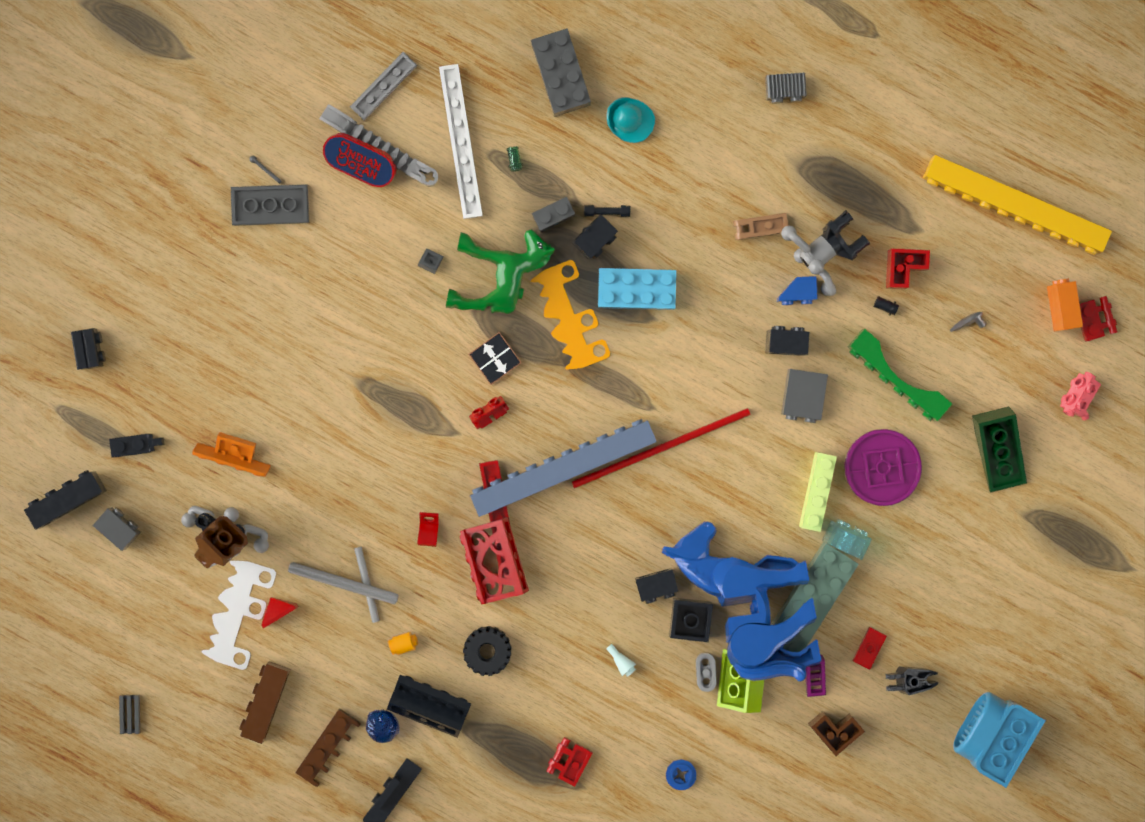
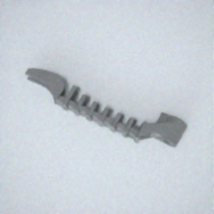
M328 104L319 118L340 133L348 134L385 151L392 157V161L398 170L405 172L406 175L423 185L432 187L437 183L438 173L435 169L417 159L410 158L407 153H402L399 148H394L389 142L386 143L380 136L377 137L372 131H367L363 125H358L355 120ZM433 173L434 181L429 180L427 182L424 174L429 175Z

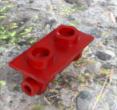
M502 396L494 397L484 407L475 409L469 417L477 430L479 428L483 429L493 422L489 416L493 414L497 420L507 413L509 407Z

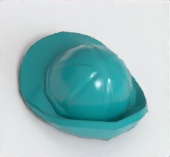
M622 97L612 102L607 109L608 127L613 134L625 142H641L654 129L655 116L653 111L639 100Z

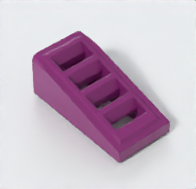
M821 655L820 664L805 668L807 673L805 678L807 697L826 695L825 659ZM820 670L817 673H810V671ZM820 678V680L811 681V679ZM821 685V688L811 689V686Z

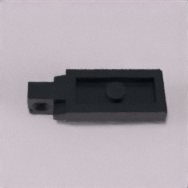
M153 434L109 439L111 458L151 453L155 451L154 446L165 445L164 437L153 439Z

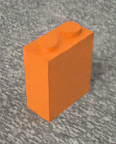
M1069 278L1052 281L1053 285L1047 286L1054 332L1083 327L1076 281L1070 282Z

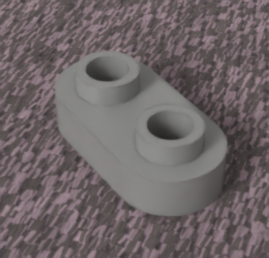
M701 653L696 658L697 685L704 692L712 691L716 686L715 659L709 653ZM708 659L709 663L702 665V660ZM709 678L710 682L708 684H704L703 679Z

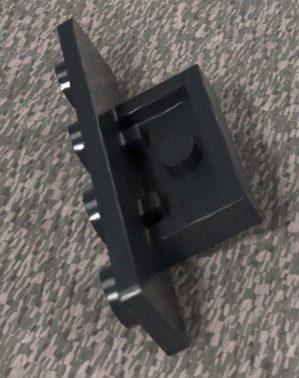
M406 758L392 778L390 776L383 784L385 789L382 793L377 792L371 801L374 804L364 816L363 821L385 822L422 768Z

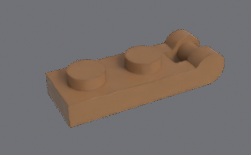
M781 213L733 221V226L736 227L737 233L735 234V240L781 234L782 229L788 226L787 214ZM749 225L750 232L744 233L743 226Z

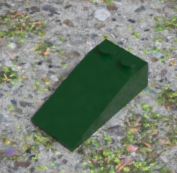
M1008 406L972 415L975 436L989 492L1027 484L1015 412Z

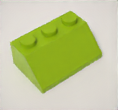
M723 649L717 706L743 713L761 712L764 680L752 681L740 677L728 659L727 649Z

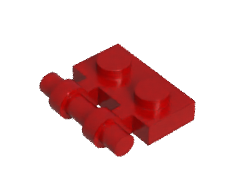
M1107 296L1099 298L1100 306H1096L1095 300L1080 303L1083 324L1081 330L1085 342L1104 337L1103 329L1107 327L1110 334L1118 332L1116 328L1117 321L1113 318L1111 302L1109 303ZM1098 312H1104L1106 322L1101 323Z
M564 737L562 742L558 743L554 757L550 758L546 771L553 774L555 769L560 770L558 778L575 787L593 752L575 743L573 749L568 748L571 740ZM565 753L569 755V757L566 760L565 764L560 763V760L563 754Z

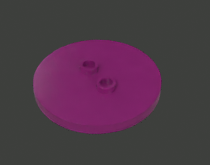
M878 429L867 432L854 441L847 452L844 471L849 487L860 499L873 505L889 506L905 500L913 493L921 478L922 462L917 448L910 439L893 430Z

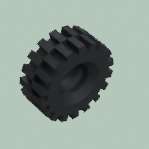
M480 627L474 630L466 639L463 648L464 661H466L469 669L471 668L474 673H479L481 676L498 674L506 668L510 661L512 649L510 640L503 631L501 632L496 627ZM484 644H490L494 647L495 654L492 658L486 659L481 656L480 648Z

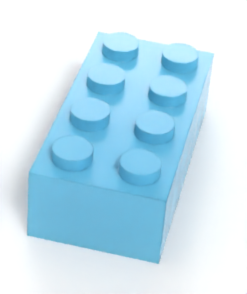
M599 268L598 308L675 310L676 270Z

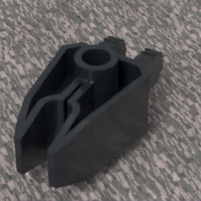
M899 666L896 673L886 674V679H896L897 685L886 686V691H899L910 696L930 690L937 686L938 682L927 681L928 676L937 675L938 672L924 668Z

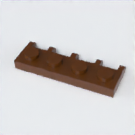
M339 708L295 773L315 787H318L320 783L314 778L320 769L328 773L330 769L324 765L331 754L339 757L340 753L335 750L336 746L342 738L350 741L351 737L346 732L351 724L359 727L361 723Z

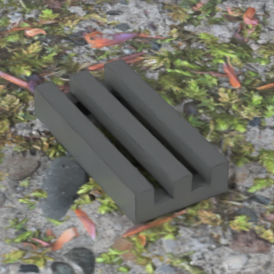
M140 695L119 696L120 734H140ZM125 699H127V729H125ZM132 699H135V729H132Z

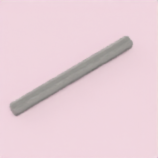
M294 562L289 565L288 572L390 604H396L399 595L393 592Z

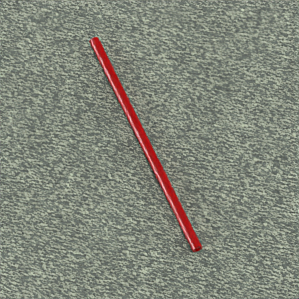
M746 408L572 481V485L575 489L751 415L750 411Z

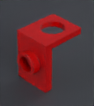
M420 512L417 545L436 547L439 514Z

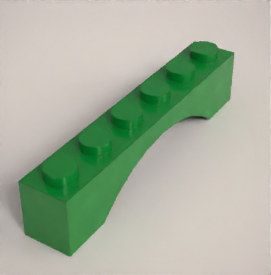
M862 329L847 346L850 349L849 353L856 359L860 357L865 362L863 365L871 372L875 370L882 382L885 384L889 382L894 387L893 391L902 397L904 395L909 399L907 403L914 409L918 407L922 410V416L928 421H938L952 405L940 392L918 389L898 378L885 361L880 341L866 329Z

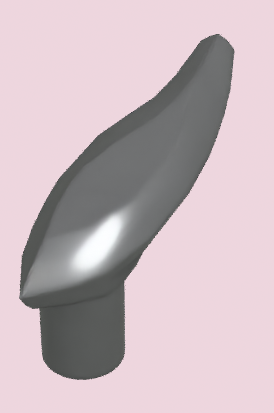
M983 312L973 313L963 318L950 329V332L969 326L974 322L980 328H983L986 325V322L981 317Z

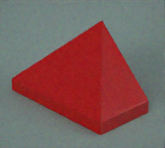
M270 597L261 624L262 628L264 629L299 606L297 603Z

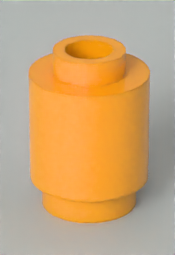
M407 632L392 637L388 641L390 651L393 655H401L416 650L418 645L416 635Z

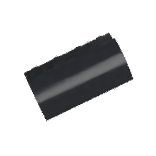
M400 675L386 710L458 738L471 703L464 698L454 697L447 691L434 689L427 683L414 681L410 676Z

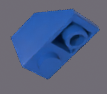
M816 276L796 277L777 297V302H782V305H793V301H801L802 305L813 304L812 301L817 300Z

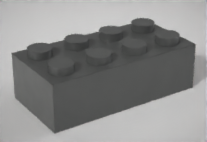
M568 28L532 39L531 46L554 117L591 106V100Z

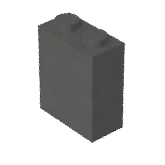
M788 369L781 415H786L785 419L796 421L797 417L805 418L804 422L816 423V420H821L828 374Z

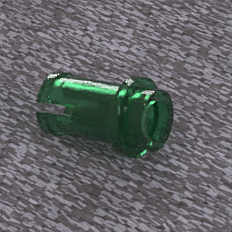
M519 147L507 148L510 164L508 168L511 169V172L522 170L523 163L520 160Z

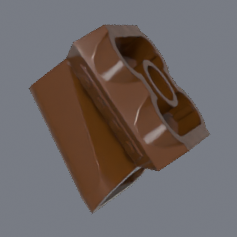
M219 516L195 538L198 549L194 556L205 568H210L217 564L225 566L233 557L240 554L241 550L248 544L247 536L227 516Z

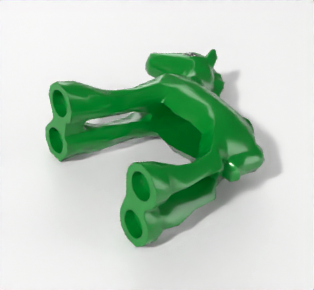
M532 229L524 234L527 251L520 254L508 250L500 251L482 248L476 245L468 234L461 232L457 251L496 264L497 284L495 290L485 297L478 299L464 298L457 291L449 289L446 308L484 311L487 307H491L492 314L496 312L512 313L516 309L518 299L522 300L524 288H521L523 274L545 266L555 249L551 248V245L542 240Z

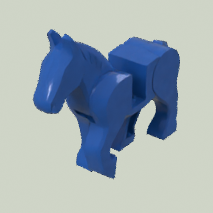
M704 521L682 537L674 547H663L662 553L673 558L683 574L697 587L716 596L722 607L752 602L750 604V615L729 617L725 625L726 643H729L727 656L740 677L758 681L778 676H790L801 682L805 680L807 675L805 668L820 664L821 655L818 640L813 641L800 652H790L783 648L806 626L814 623L817 619L813 598L804 603L791 618L782 623L771 625L770 605L767 596L768 589L808 584L809 575L806 561L798 563L792 558L767 555L753 565L734 557L718 558L709 556V544L717 530L713 523Z

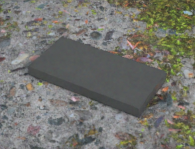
M308 185L231 187L232 226L309 223Z

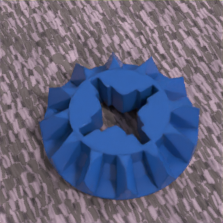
M683 759L673 761L666 771L668 784L676 790L690 788L696 780L695 767L689 761ZM677 768H679V770H681L682 772L687 771L684 774L685 781H683V779H681L680 777H676V775H678Z

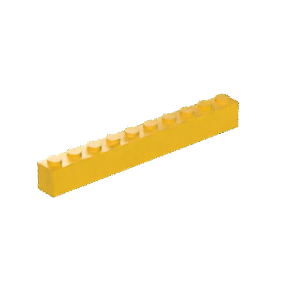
M937 155L931 158L923 176V179L927 180L926 183L931 186L937 187L939 185L944 187V191L953 195L958 193L966 201L973 202L974 200L980 203L979 206L988 210L990 208L995 209L997 214L1003 217H1008L1009 215L1015 218L1014 221L1019 224H1030L1032 229L1038 232H1043L1044 230L1050 233V237L1057 240L1061 238L1067 240V244L1073 247L1081 246L1085 248V252L1092 255L1104 251L1112 233L1109 229Z

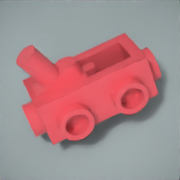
M1085 372L1084 375L1079 373L1076 378L1072 379L1070 390L1061 398L1060 407L1064 409L1063 412L1070 417L1076 415L1081 417L1082 420L1089 419L1086 410L1101 386L1095 380L1096 376Z

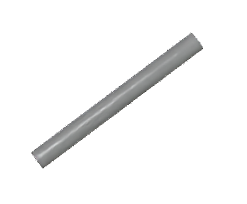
M362 546L354 548L362 582L371 586ZM366 596L372 623L380 621L375 599Z

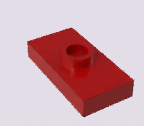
M869 627L852 661L870 670L887 635Z

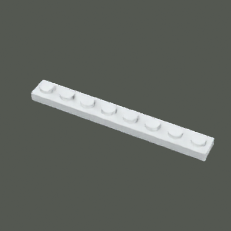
M458 64L441 66L439 70L463 219L482 217Z

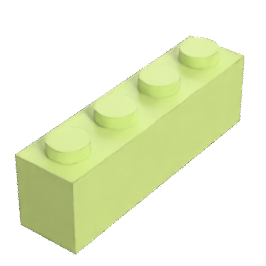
M815 452L799 527L821 532L837 456Z

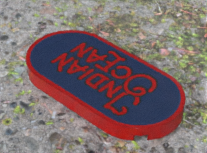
M337 133L330 136L323 145L324 158L331 167L368 185L384 187L396 175V165L388 153L353 136Z

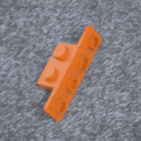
M219 432L215 448L197 443L192 451V455L198 456L201 459L215 461L220 465L231 466L240 471L244 470L253 473L256 476L265 477L271 467L269 464L253 460L256 443Z

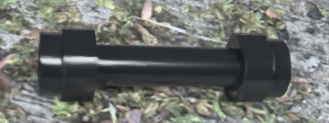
M584 205V217H594V215L630 217V206L594 207V205Z

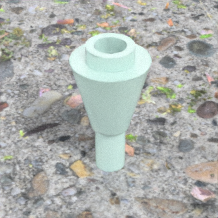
M613 644L606 648L614 657L621 676L626 675L628 677L636 670L634 668L636 663L622 653H619Z

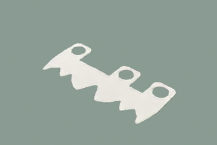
M229 561L237 571L236 575L228 578L229 582L234 586L224 590L218 597L229 611L212 615L214 627L219 634L210 636L215 646L201 652L216 662L244 670L247 668L250 652L234 647L242 617L244 615L259 620L263 617L266 608L265 601L250 597L249 595L253 584L271 588L276 572L271 568L248 561ZM263 571L269 572L271 574L270 582L262 583L259 580L260 573ZM254 602L259 603L262 608L261 612L257 615L249 611V606ZM240 652L245 655L246 661L242 665L234 662L233 658L236 653Z

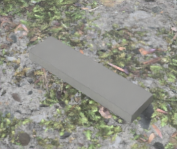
M402 52L350 108L365 121L417 65Z

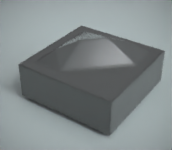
M426 248L418 263V267L435 274L444 256Z

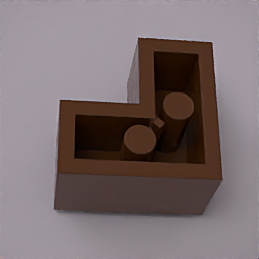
M823 711L808 723L835 756L839 755L865 732L850 713L836 725L830 721Z

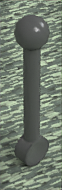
M251 156L249 158L251 163H255L256 165H258L262 170H264L279 184L282 182L270 170H268L264 165H262L257 160L256 156Z

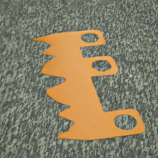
M568 260L545 269L530 281L544 285L540 296L549 297L544 308V317L560 319V323L554 328L551 335L556 340L567 344L562 352L572 356V358L565 367L566 370L584 368L610 356L607 343L603 339L586 345L582 333L596 328L598 320L592 309L574 314L564 289V283L577 279L579 276L573 260ZM566 265H570L574 269V274L569 278L564 277L562 274V268ZM585 314L591 315L593 317L592 325L584 326L581 323L582 316ZM596 345L604 346L605 354L603 356L597 357L594 355L593 348Z

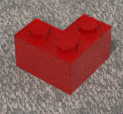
M889 249L887 252L886 289L909 288L910 270H929L930 250Z

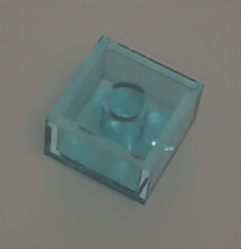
M837 519V522L831 520L822 541L863 560L872 540L867 537L869 533L856 527L852 530L850 529L851 525Z

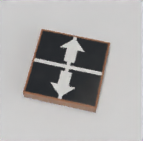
M500 332L468 354L490 385L522 363Z

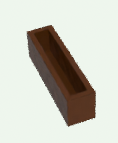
M270 661L266 666H262L259 676H262L260 683L255 684L252 694H255L253 702L249 701L246 708L248 716L242 720L239 730H242L241 737L260 744L265 741L291 671L290 668Z

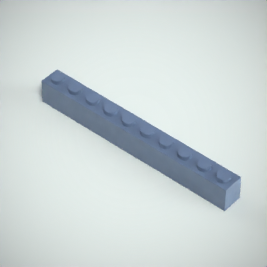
M642 419L632 422V427L625 429L623 426L614 430L615 434L608 436L606 433L597 437V442L590 444L587 441L578 445L580 448L578 450L572 451V449L561 452L562 456L559 458L549 457L544 459V464L537 466L536 463L526 467V471L521 474L516 471L508 475L509 479L501 481L499 478L490 482V487L484 489L483 486L473 489V494L470 497L478 516H483L656 443L657 441L649 422H643Z

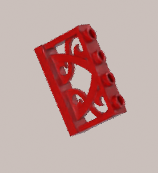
M508 517L460 531V542L465 548V559L470 565L471 579L475 582L477 589L476 597L481 605L519 596L529 591ZM496 526L497 532L489 537L484 529ZM474 533H480L485 537L486 541L484 542L483 539L476 538L479 544L475 545L472 536ZM495 542L496 546H498V543H501L502 550H498L493 543ZM489 548L497 555L505 556L506 561L499 567L498 575L490 571L483 564ZM505 567H507L509 569L510 574H506L505 572L503 577V570ZM487 583L492 585V589L495 588L496 583H499L498 592L490 594L487 589ZM503 585L514 587L513 591L502 593Z

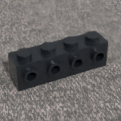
M86 470L78 475L79 479L75 481L71 479L61 484L62 488L58 491L53 489L45 493V498L39 501L37 498L29 502V507L24 509L34 529L43 528L106 492L107 490L97 472Z

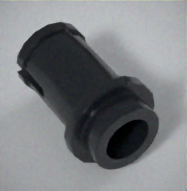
M878 296L873 307L889 313V316L891 314L895 316L899 305L896 304V301L893 303Z

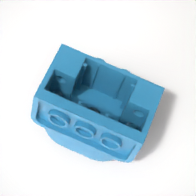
M986 692L978 698L955 737L953 749L957 754L968 759L971 765L981 774L1007 788L1046 720L1012 700L1005 701L991 692Z

